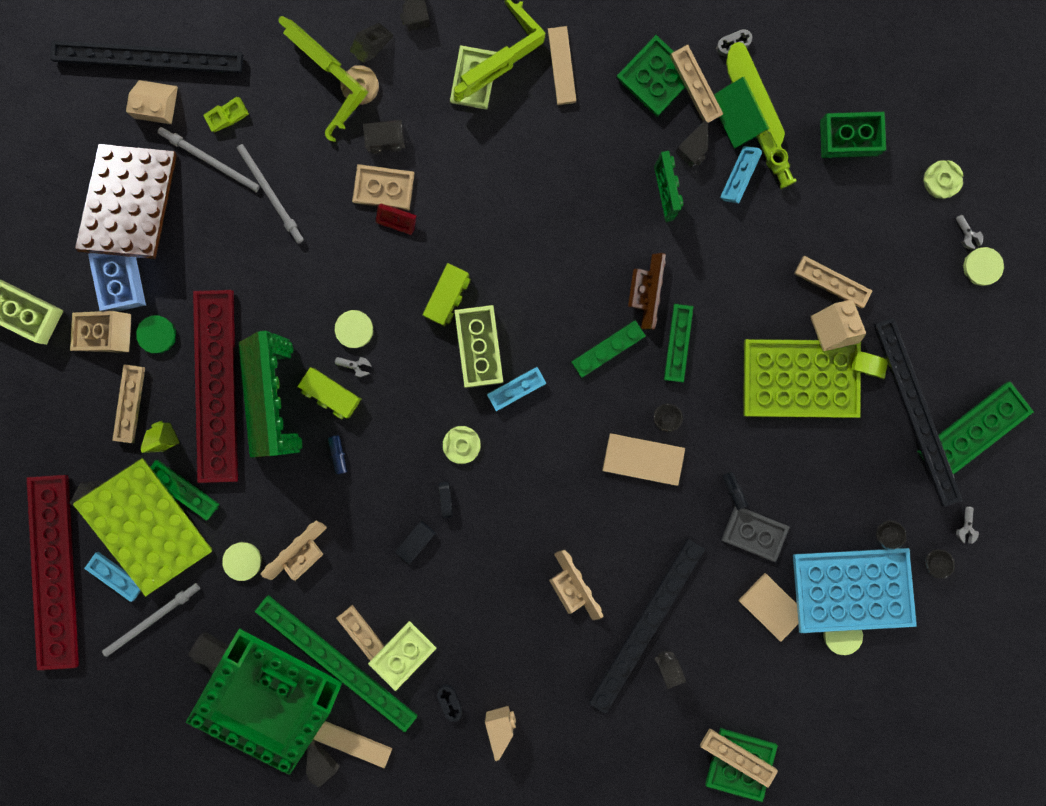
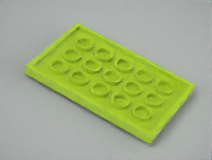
M744 340V416L860 418L861 372L852 371L851 367L855 351L861 352V342L823 351L819 340Z
M141 458L73 503L145 596L212 552L211 547L144 458Z

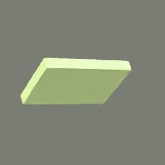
M460 45L450 103L488 109L492 82L460 102H455L453 99L454 87L460 84V76L497 52Z
M408 621L368 664L396 691L436 650V647Z

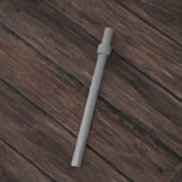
M162 127L159 128L158 134L168 139L172 145L180 146L253 191L257 192L260 185L184 141L180 135L173 134Z
M239 145L237 150L282 218L284 227L292 234L297 243H301L304 239L297 229V224L289 217L244 145Z
M195 583L187 590L179 592L175 595L176 598L102 651L103 655L109 656L176 606L187 602L190 596L200 590L199 585Z

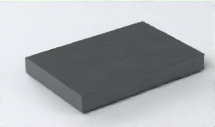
M735 506L721 540L776 562L790 527L745 508L738 511Z

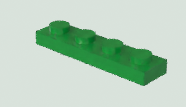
M673 305L664 380L684 382L693 306Z
M635 320L571 363L582 378L644 338L645 334Z
M155 460L150 467L174 498L206 521L210 519L220 505L161 461Z

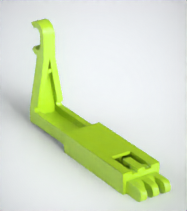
M504 0L507 7L515 15L529 36L510 48L508 46L504 47L460 76V84L454 87L453 99L455 102H460L513 68V63L544 43L546 33L522 8L523 2L520 1L518 4H514L511 0Z
M281 16L279 23L286 28L283 34L321 68L335 75L353 92V94L348 95L335 118L325 130L326 138L336 142V139L332 137L333 130L336 126L339 129H345L343 123L369 92L340 67L341 63L292 20Z

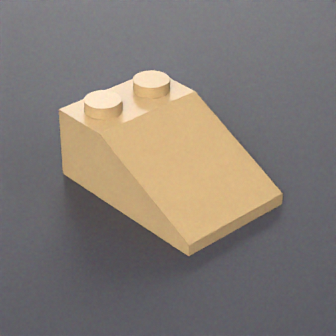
M116 311L72 313L70 351L129 352L131 314Z

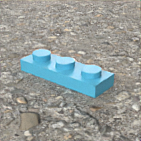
M743 146L720 196L723 201L739 204L762 154L759 148Z
M538 367L492 391L487 396L495 410L498 411L545 385L546 382Z
M99 552L94 554L84 568L130 602L134 601L141 592L125 570Z

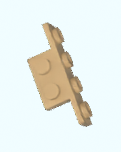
M319 521L311 523L300 536L293 540L291 545L281 551L279 556L265 567L260 573L262 577L273 580L285 569L290 578L296 581L323 555L314 540L327 527Z
M565 550L555 553V557L564 571L549 581L568 614L573 613L584 605L592 620L603 618L600 605L593 599L590 588L582 580V575L572 563L570 554Z

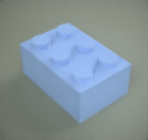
M88 254L100 311L117 312L146 305L136 257Z

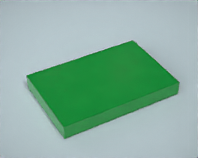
M741 77L714 94L723 112V115L719 116L734 148H738L770 129L745 77Z

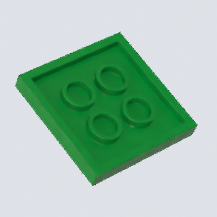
M655 35L617 75L616 79L658 117L686 87L669 56L674 51Z
M669 151L661 152L654 166L665 222L673 221L680 212L681 207H683L682 196L678 195L677 187H679L678 176H674L673 172L675 161L673 156L670 157Z
M720 728V735L771 766L773 765L778 747L776 743ZM713 755L705 783L706 787L763 802L766 786Z

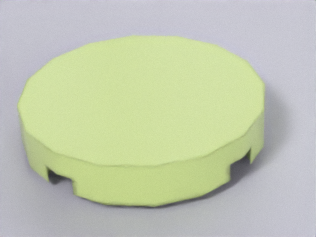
M937 161L929 166L925 172V188L935 198H950L958 193L963 186V171L953 161Z
M983 247L975 249L965 258L963 268L966 277L973 284L985 286L998 281L1002 276L1004 263L997 251Z
M350 310L344 312L337 319L335 334L341 344L349 348H360L365 346L372 338L373 324L366 314Z
M457 426L451 429L443 440L445 455L450 461L457 464H466L473 461L481 449L478 434L466 426Z
M239 542L231 545L225 551L222 565L230 578L237 581H245L253 578L259 572L262 556L254 545Z
M862 630L823 632V638L831 651L839 655H849L857 651L861 646L863 632Z

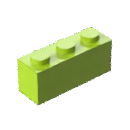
M447 263L423 316L444 327L446 323L450 324L454 316L452 311L455 306H459L462 300L460 294L463 289H467L470 283L469 273Z
M312 367L309 368L298 385L302 389L301 393L308 398L313 396L318 400L317 404L325 409L330 407L334 410L333 414L340 419L344 417L350 418L361 401V398Z

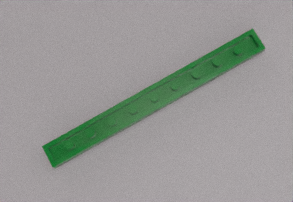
M269 595L255 610L264 620L403 732H406L418 715Z

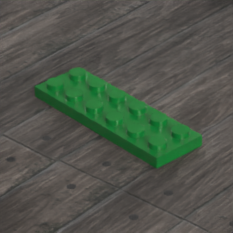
M1011 382L1003 384L938 435L953 474L1034 412ZM918 450V451H917L918 454H919V455L922 457V459L924 460V458H923V456H922V453H921V450Z

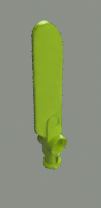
M741 42L734 43L727 54L726 65L729 78L733 83L741 77H745L770 129L758 135L757 139L765 154L768 168L772 169L773 174L777 175L781 184L780 188L783 189L797 182L796 179H793L789 170L788 154L781 147L785 135L784 129L746 46ZM774 155L780 158V163L774 161Z

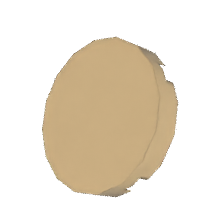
M351 67L346 72L369 92L359 105L367 104L378 93V79L368 67ZM341 82V90L347 99L348 95L353 94V92Z

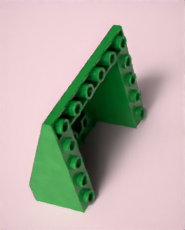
M258 331L239 342L250 458L300 453V449H302L301 437L298 434H281V430H283V420L279 417L281 399L277 397L279 379L278 376H275L277 359L291 358V353H293L292 342L269 331Z
M239 629L186 723L290 775L329 716L342 682Z

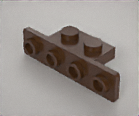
M665 253L652 254L650 271L633 269L628 307L644 310L641 329H655L657 323V311L660 304L659 297L663 284V270L666 264Z

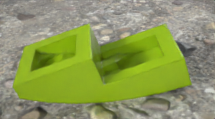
M235 97L223 106H216L203 116L211 131L216 132L245 118L249 113L241 98Z
M855 351L851 370L885 379L888 362L884 358Z

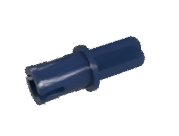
M329 437L328 441L332 455L330 458L333 459L335 474L348 472L340 437Z

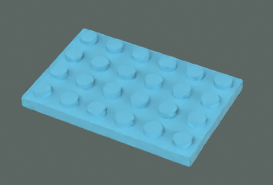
M909 548L793 554L800 633L917 627Z

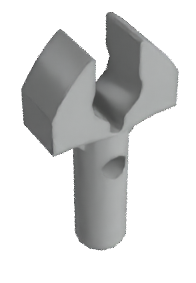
M958 216L956 221L965 234V238L961 242L963 247L969 250L975 249L971 242L972 239L975 240L977 246H981L983 243L981 231L973 232L964 216Z
M339 357L335 359L336 365L354 369L356 372L355 376L364 377L370 374L369 372L361 371L358 367L363 364L372 367L366 358L360 357L356 362Z
M972 507L965 508L964 526L956 530V536L962 543H965L966 533L969 534L968 543L971 544L977 540L979 532L972 528L974 510Z

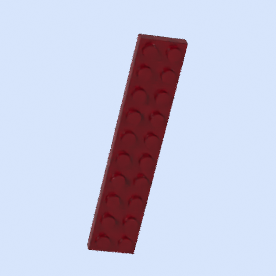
M193 291L197 483L238 481L234 291Z
M68 475L27 477L37 670L76 668L79 666Z

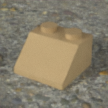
M139 80L129 92L126 112L134 119L172 124L178 87Z
M853 299L834 303L810 317L823 351L858 344L866 335Z
M509 706L486 712L485 724L495 761L501 758L513 737V729L516 728L514 711L510 712Z

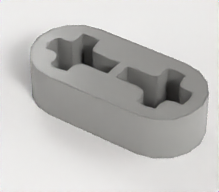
M743 29L721 38L716 47L717 53L720 56L727 57L731 45L726 50V48H721L723 43L725 45H733L737 43L741 36L747 38L745 43L743 41L740 42L748 48L752 42V34L750 31Z

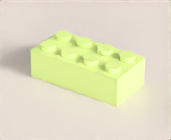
M0 280V325L36 343L47 345L64 310Z
M493 305L455 310L464 387L470 388L504 383Z

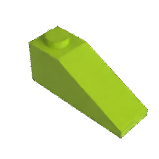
M159 421L152 424V428L145 433L141 452H162L179 444L171 423Z

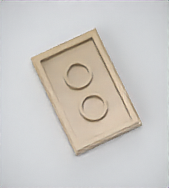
M357 164L352 202L370 206H379L382 203L396 209L410 211L415 173Z
M766 573L738 600L780 642L798 625L797 603Z

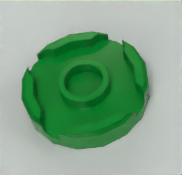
M149 316L137 328L136 333L139 345L150 353H164L175 343L176 329L167 318Z

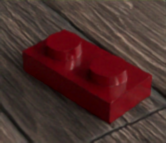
M380 203L375 223L412 235L417 216Z

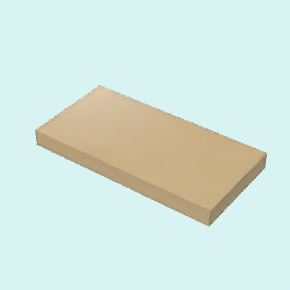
M610 433L602 471L678 486L685 448Z

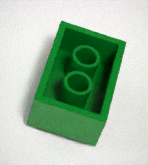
M885 112L827 113L820 120L822 158L879 156L886 151Z

